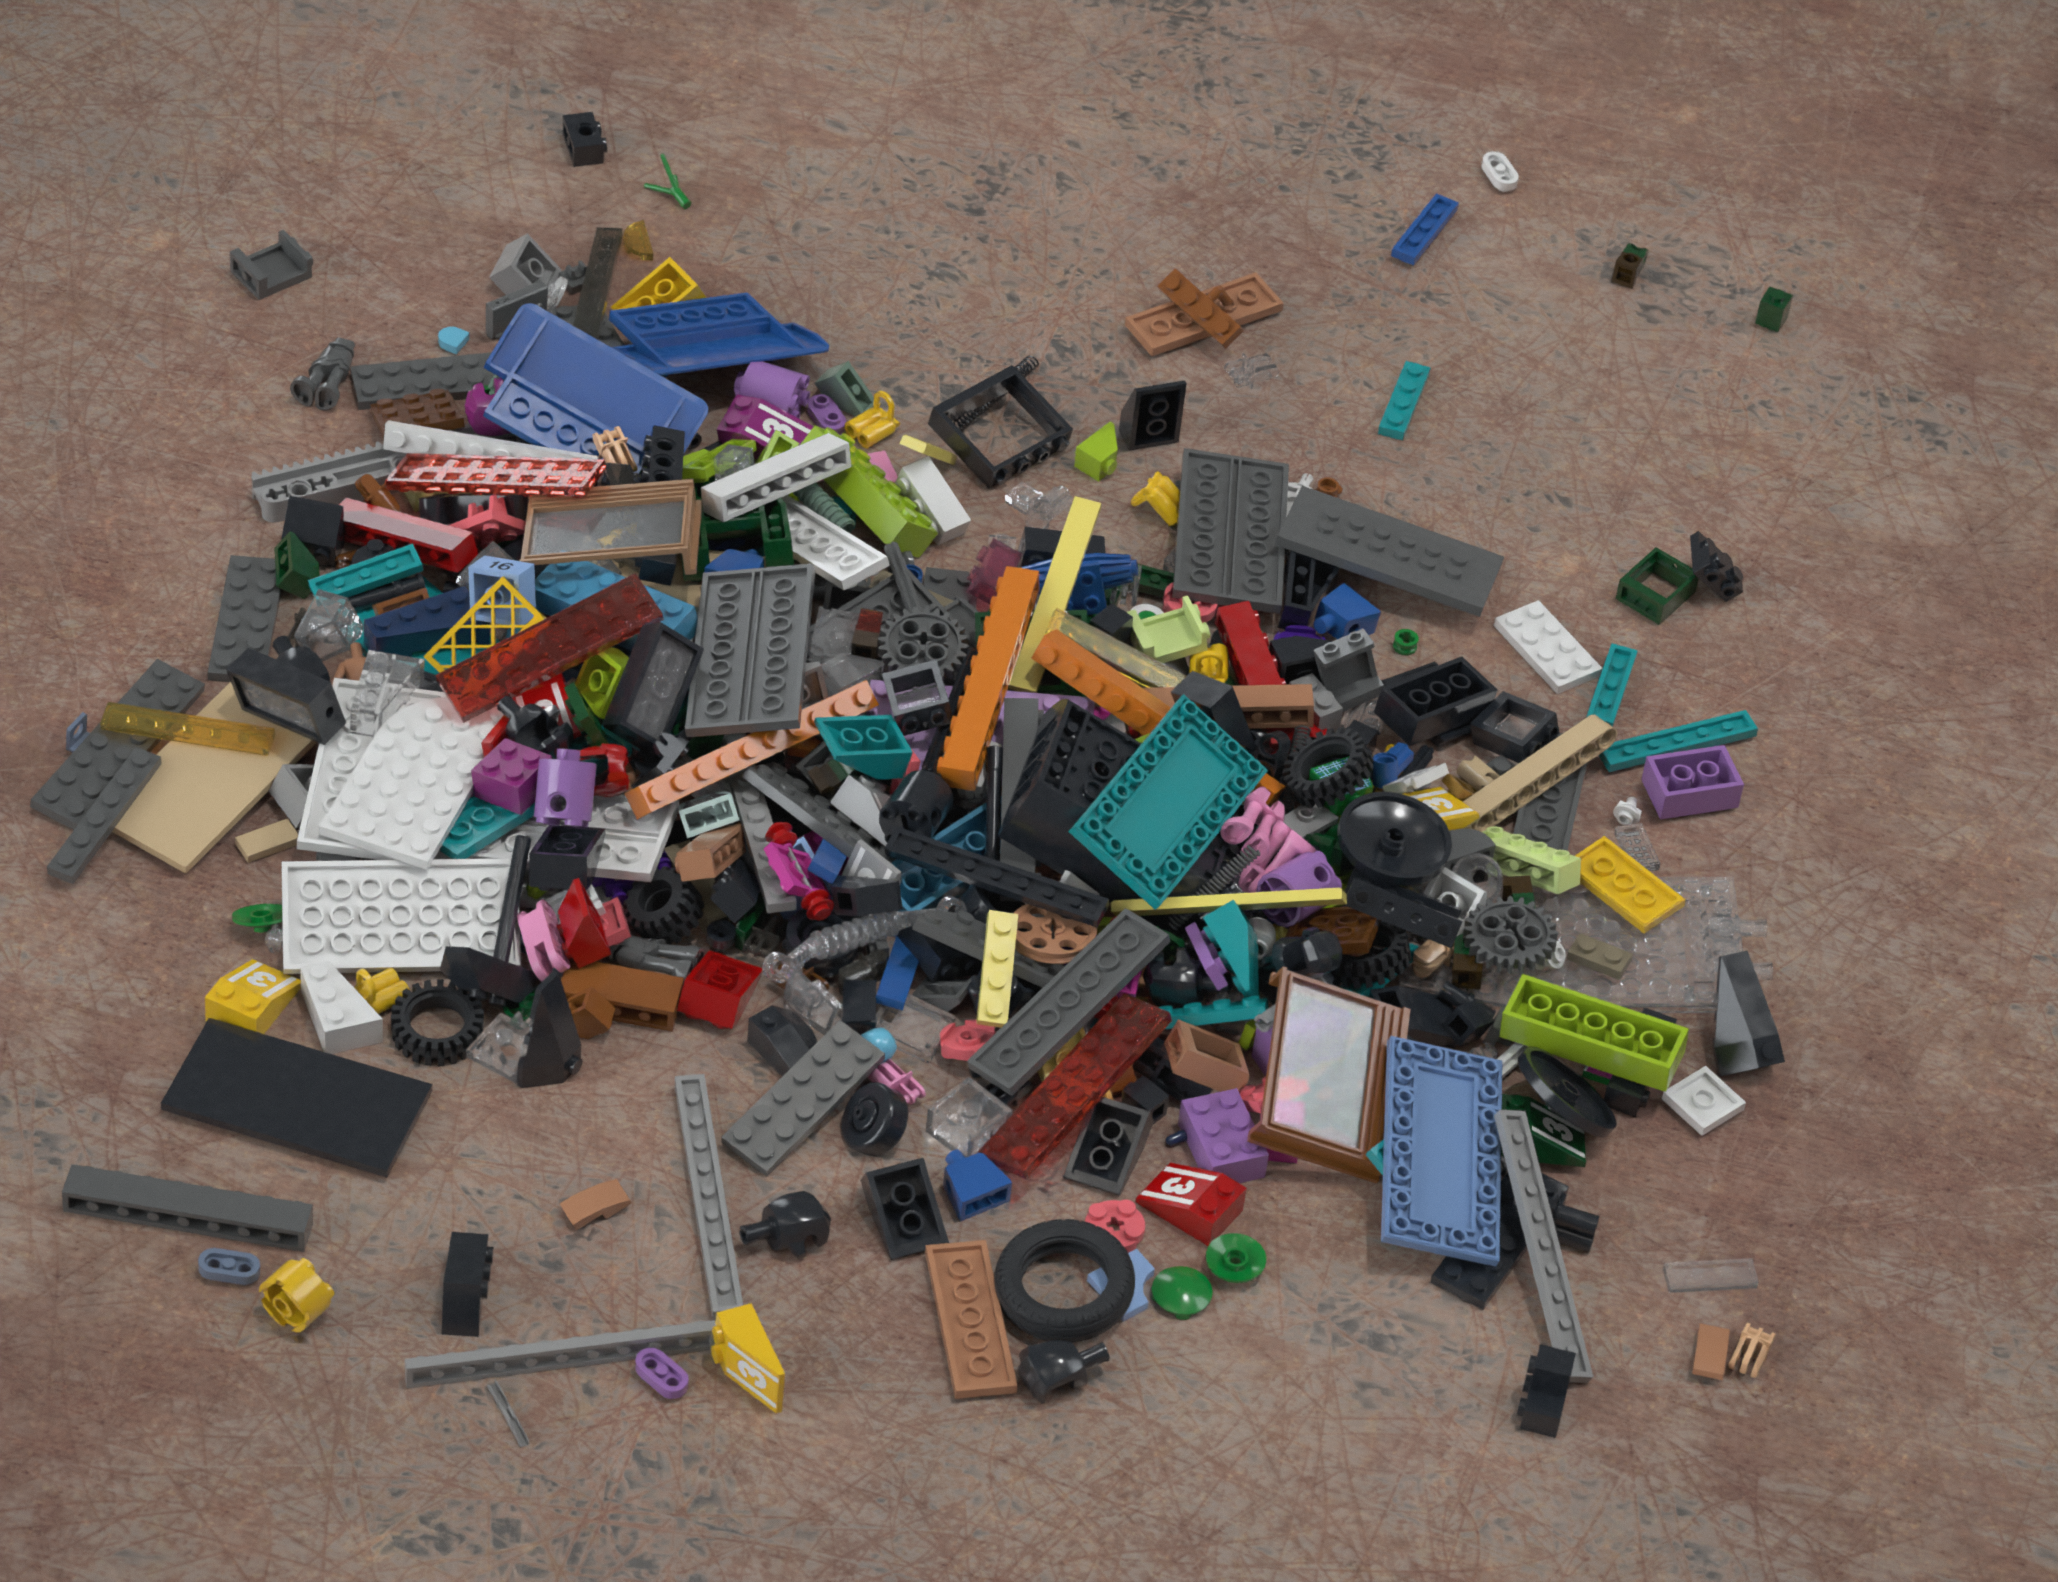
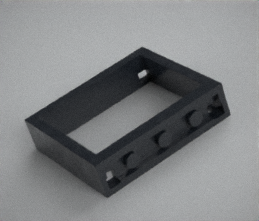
M1013 365L934 406L928 425L988 489L996 484L1005 483L1016 473L1021 474L1025 472L1029 466L1036 462L1041 463L1045 461L1049 455L1056 451L1061 452L1065 450L1070 444L1069 440L1073 428ZM1009 392L1049 434V437L994 466L953 421Z

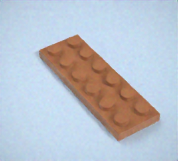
M1256 272L1220 284L1232 300L1229 306H1223L1219 299L1214 302L1239 325L1281 312L1284 305L1281 299ZM1214 287L1203 290L1202 292L1205 295H1207ZM1172 301L1125 318V326L1151 356L1210 336Z
M986 1240L926 1245L925 1255L955 1399L1017 1393V1381L1001 1307L995 1291L994 1275Z

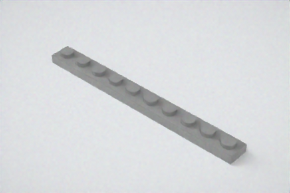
M746 733L725 734L720 748L745 737ZM744 769L727 778L767 913L796 910L795 895H789L781 888V881L776 872L769 866V859L763 850L769 844L765 839V834L773 824L765 795L742 777L746 770Z
M705 1075L675 1076L674 1086L712 1318L716 1319L717 1312L742 1306L743 1301Z
M1499 1110L1494 1115L1551 1344L1554 1348L1576 1353L1570 1382L1588 1383L1593 1378L1526 1112Z
M715 1320L696 1321L688 1324L665 1325L656 1328L634 1329L616 1333L607 1332L593 1336H575L569 1339L544 1340L521 1345L512 1344L490 1349L481 1348L474 1351L449 1352L426 1357L418 1356L405 1359L406 1388L636 1359L637 1354L641 1350L646 1348L659 1349L666 1355L711 1350V1346L714 1345L715 1341L712 1327L716 1325Z

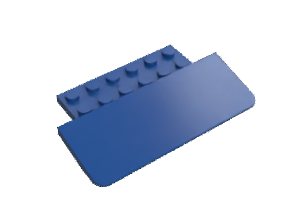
M747 292L610 310L609 321L633 343L631 345L611 348L660 376L819 354L829 351V344L820 335L794 322L781 324Z
M532 303L524 304L518 309L484 365V369L505 381L484 411L483 417L532 445L599 456L592 435L594 433L603 434V431L607 429L613 431L614 427L617 426L621 428L624 437H628L626 444L638 470L633 473L627 470L625 475L620 476L618 474L616 478H612L604 459L598 458L596 481L604 486L633 484L643 469L642 459L645 435H651L653 425L685 431V454L708 414V406L701 398Z

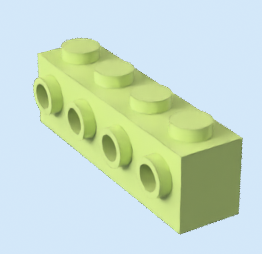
M1488 827L1482 832L1496 844L1491 866L1492 871L1508 877L1530 875L1533 886L1555 894H1560L1580 885L1581 858L1570 855L1566 850H1556L1548 847L1546 843L1525 839L1523 835L1503 831L1501 827Z

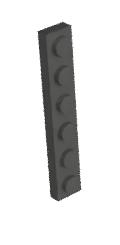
M138 747L134 748L48 864V875L74 884L161 766V756Z

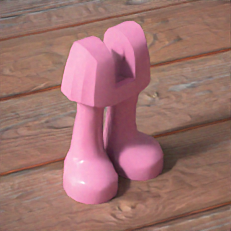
M1260 787L1247 795L1244 802V814L1240 817L1228 819L1220 831L1224 841L1229 844H1238L1250 836L1256 823L1258 825L1257 830L1241 849L1246 854L1243 848L1250 852L1247 848V845H1250L1255 851H1260V856H1257L1254 862H1250L1255 864L1263 862L1267 857L1270 848L1269 837L1271 830L1278 820L1284 822L1285 807L1279 800L1271 807L1265 803L1271 794L1265 787Z
M1278 820L1273 826L1269 837L1270 848L1267 857L1261 863H1250V865H1247V869L1243 868L1238 885L1245 892H1256L1258 881L1263 875L1290 861L1297 855L1306 852L1314 853L1317 850L1284 822ZM1279 850V852L1277 853V855L1275 856V858L1273 859V861H1272V862L1270 863V865L1266 868V866H1267V864L1269 863V861L1272 859V857H1273V856L1276 854V852Z

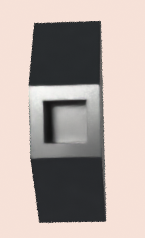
M837 875L833 884L828 883L829 893L832 896L830 900L834 903L833 910L836 915L865 916L903 908L899 880Z

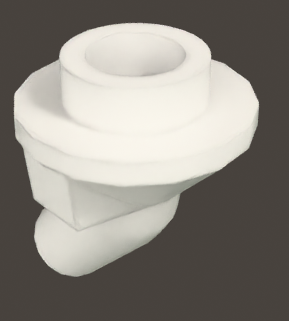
M1629 797L1626 802L1620 800L1614 808L1613 814L1619 823L1629 826L1635 825L1640 821L1642 811L1636 808L1637 799Z

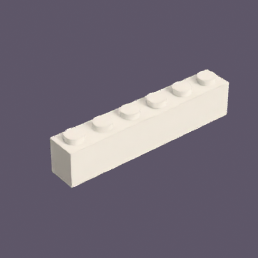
M827 433L701 487L703 512L725 522L851 467L849 442Z

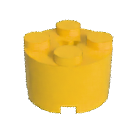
M301 1258L299 1261H286L259 1286V1292L263 1290L264 1293L261 1302L266 1311L281 1326L284 1327L287 1323L294 1328L291 1330L293 1332H302L329 1308L331 1298L335 1295L333 1288L328 1283L322 1281L315 1272L313 1264L305 1258Z

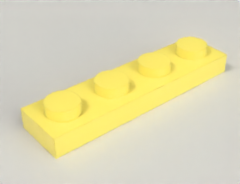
M989 910L987 914L976 1024L1002 1028L1008 1022L1018 914Z

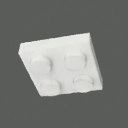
M1707 1066L1668 1088L1666 1092L1663 1091L1662 1100L1701 1136L1742 1112L1746 1105V1102Z

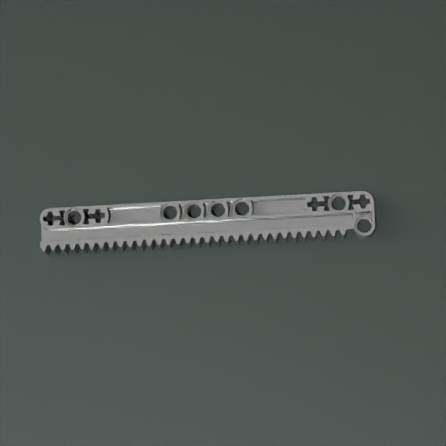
M468 420L467 425L463 428L447 430L477 435ZM513 433L501 436L477 435L506 441H517ZM377 441L376 447L366 444L365 450H362L357 446L353 453L349 449H345L344 455L336 451L334 457L324 454V460L316 456L314 457V462L304 459L303 465L295 461L291 468L283 464V470L273 467L272 472L269 473L266 469H262V475H258L254 471L251 477L253 500H258L264 520L280 522L285 520L290 496L337 505L346 498L363 501L365 498L356 489L355 482L365 474L372 475L380 486L386 482V488L391 494L404 491V471L448 460L383 449L384 445Z

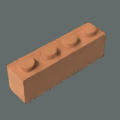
M726 825L701 833L678 851L675 857V869L678 874L680 873L681 881L715 878L746 852L742 825Z

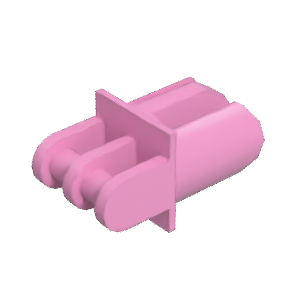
M891 1059L886 1060V1063L880 1064L868 1076L872 1083H882L899 1091L905 1097L907 1104L912 1105L916 1102V1098H923L926 1095L924 1088L912 1077L913 1072L910 1071L906 1074Z

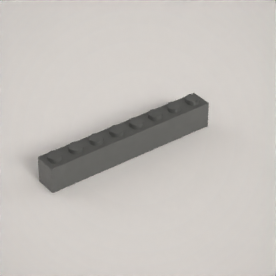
M1004 698L1001 825L1044 715V710H1039L1038 698ZM1001 839L1000 862L1035 873L1036 867H1041L1040 861ZM1000 895V902H1021Z
M71 1164L62 1190L63 1212L305 1252L313 1226V1204L277 1199L271 1196L248 1194L241 1191L218 1189L211 1186L188 1184L181 1181L158 1179L151 1176L128 1174L121 1171L98 1169L91 1166Z

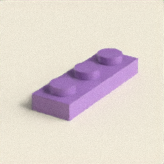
M1195 922L1185 927L1205 971L1219 991L1228 985L1223 975L1228 971L1221 961L1217 949L1211 943L1205 931H1200Z

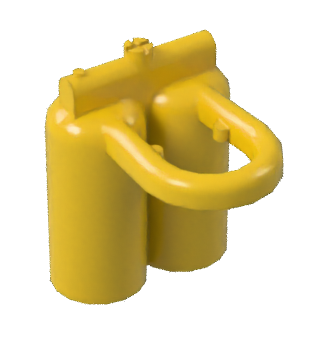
M884 391L876 392L874 394L873 407L844 424L847 435L852 439L857 438L860 445L865 449L893 434L901 424L894 418L895 406L890 395ZM880 397L884 398L888 404L887 412L880 407Z
M1157 471L1152 478L1150 477L1147 480L1148 484L1146 487L1141 489L1132 498L1131 505L1135 507L1147 500L1169 526H1172L1178 521L1180 490L1169 477L1162 476Z
M1217 643L1211 645L1210 648L1207 646V651L1190 655L1189 674L1195 671L1225 683L1228 679L1227 646Z
M363 968L356 972V985L354 988L378 1014L392 1008L395 1005V999L398 996L402 997V991L406 988L409 989L405 981L399 980L393 968H388L373 976H370Z

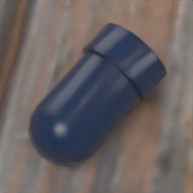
M1182 1129L1167 1136L1165 1142L1168 1146L1187 1141V1135Z

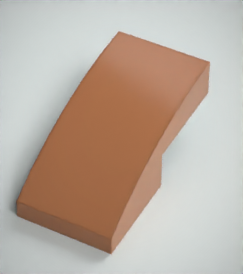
M614 1179L589 1187L559 1204L577 1231L602 1214L607 1220L632 1202L618 1180Z
M1699 1324L1692 1374L1723 1380L1730 1329Z

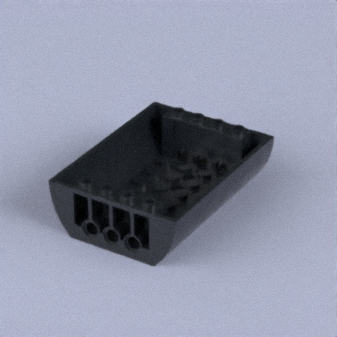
M1069 699L1058 701L1047 710L1041 719L997 836L1062 875L1065 870L1073 873L1098 892L1100 896L1108 898L1110 904L1113 900L1142 899L1069 833V830L1141 743ZM1095 768L1100 769L1103 776L1099 775ZM1243 804L1239 806L1231 818L1240 817L1244 814ZM1255 823L1250 836L1238 844H1229L1224 841L1219 831L1168 897L1192 896V894L1197 896L1196 891L1202 895L1199 888L1207 894L1202 885L1209 889L1206 885V882H1208L1214 888L1209 879H1212L1216 883L1213 876L1221 882L1216 873H1219L1223 877L1219 870L1228 875L1223 867L1229 870L1226 866V863L1234 868L1230 860L1235 864L1236 862L1233 860V857L1240 861L1237 854L1243 858L1240 851L1245 842L1255 833L1258 825ZM1240 872V875L1236 874V878H1233L1230 884H1226V887H1231L1234 883H1238L1242 872ZM1195 913V915H1192V918H1189V921H1185V924H1182V927H1178V930L1180 931L1179 933L1183 934L1184 931L1187 932L1185 927L1194 922L1200 931L1204 930L1203 928L1207 925L1199 918L1198 913ZM1172 914L1140 916L1148 922L1152 921L1155 926L1162 924V928L1170 927L1168 923L1173 925L1168 916L1175 920Z

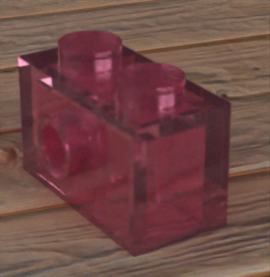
M993 538L987 547L983 545L975 558L979 563L977 566L974 565L967 576V580L970 583L966 592L990 604L992 596H997L996 586L999 576L1003 577L1006 566L1017 567L1022 553Z

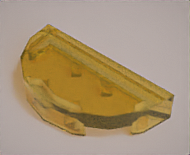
M644 220L627 226L623 232V247L626 252L640 256L641 260H653L654 253Z

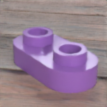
M824 394L812 396L808 401V414L816 426L823 429L830 427L839 435L844 433L846 418L834 400Z
M646 1348L637 1354L635 1361L636 1373L665 1398L677 1399L687 1392V1373L665 1353L656 1348Z

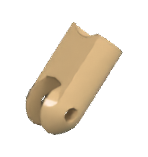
M1474 756L1470 761L1463 760L1457 769V774L1477 791L1500 777L1477 756Z

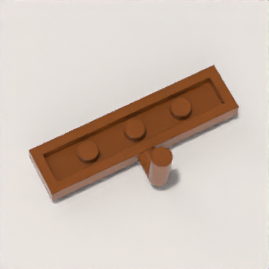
M1175 268L1157 286L1167 298L1225 349L1244 331L1238 323L1214 303L1219 299L1222 305L1227 307L1232 302L1221 285L1215 286L1205 295Z

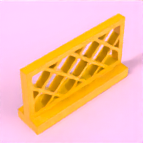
M502 576L426 653L424 658L444 678L453 681L452 686L462 697L480 699L542 636V633L546 632L553 624ZM503 585L511 592V605H495V593ZM515 597H516L523 605H515ZM491 598V605H484ZM480 608H491V625H476V612ZM495 608H511V625H496ZM515 608H527L534 617L526 625H515ZM471 618V625H464ZM460 628H471V645H456V632ZM476 628H491V645H476ZM496 628H511V641L507 645H496ZM515 628H522V629L515 635ZM452 638V645H445ZM441 648H452V665H441L433 656ZM456 648H471L472 665H456ZM476 648H491V661L487 665H476ZM496 648H503V649L496 655ZM445 668H452V675ZM456 668H472V680L465 687L456 680ZM476 668H483V669L476 675Z

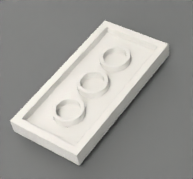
M1539 600L1495 618L1493 626L1556 694L1600 677L1603 668Z

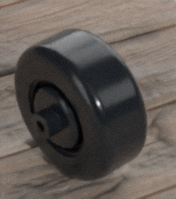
M877 1082L866 1084L858 1089L848 1101L842 1116L841 1131L845 1143L851 1149L873 1157H879L890 1152L901 1140L907 1126L909 1111L905 1097L899 1091Z

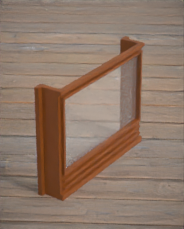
M1283 966L1278 972L1270 973L1269 985L1278 987L1261 1118L1248 1131L1247 1142L1376 1184L1379 1182V1176L1382 1174L1365 1154L1384 1140L1387 1040L1390 1036L1407 1039L1410 1009L1406 1007L1399 1008L1287 970V967Z

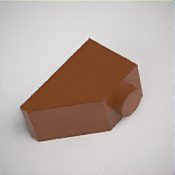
M593 987L567 998L579 1038L590 1039L598 1034H604L610 1029L616 1007Z

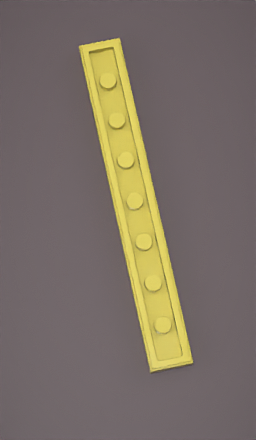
M1076 496L1073 499L1009 684V689L1031 693L1038 692L1046 668L1031 659L1044 635L1060 628L1101 510V503Z
M1341 888L1167 897L1156 910L1144 899L1113 900L1111 902V912L1115 916H1118L1125 908L1138 916L1213 912L1233 899L1242 910L1347 904V894Z

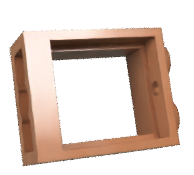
M1179 1019L1177 1020L1164 1042L1174 1074L1220 1092L1235 1088L1239 1091L1240 1088L1246 1086L1249 1080V1072L1239 1043Z

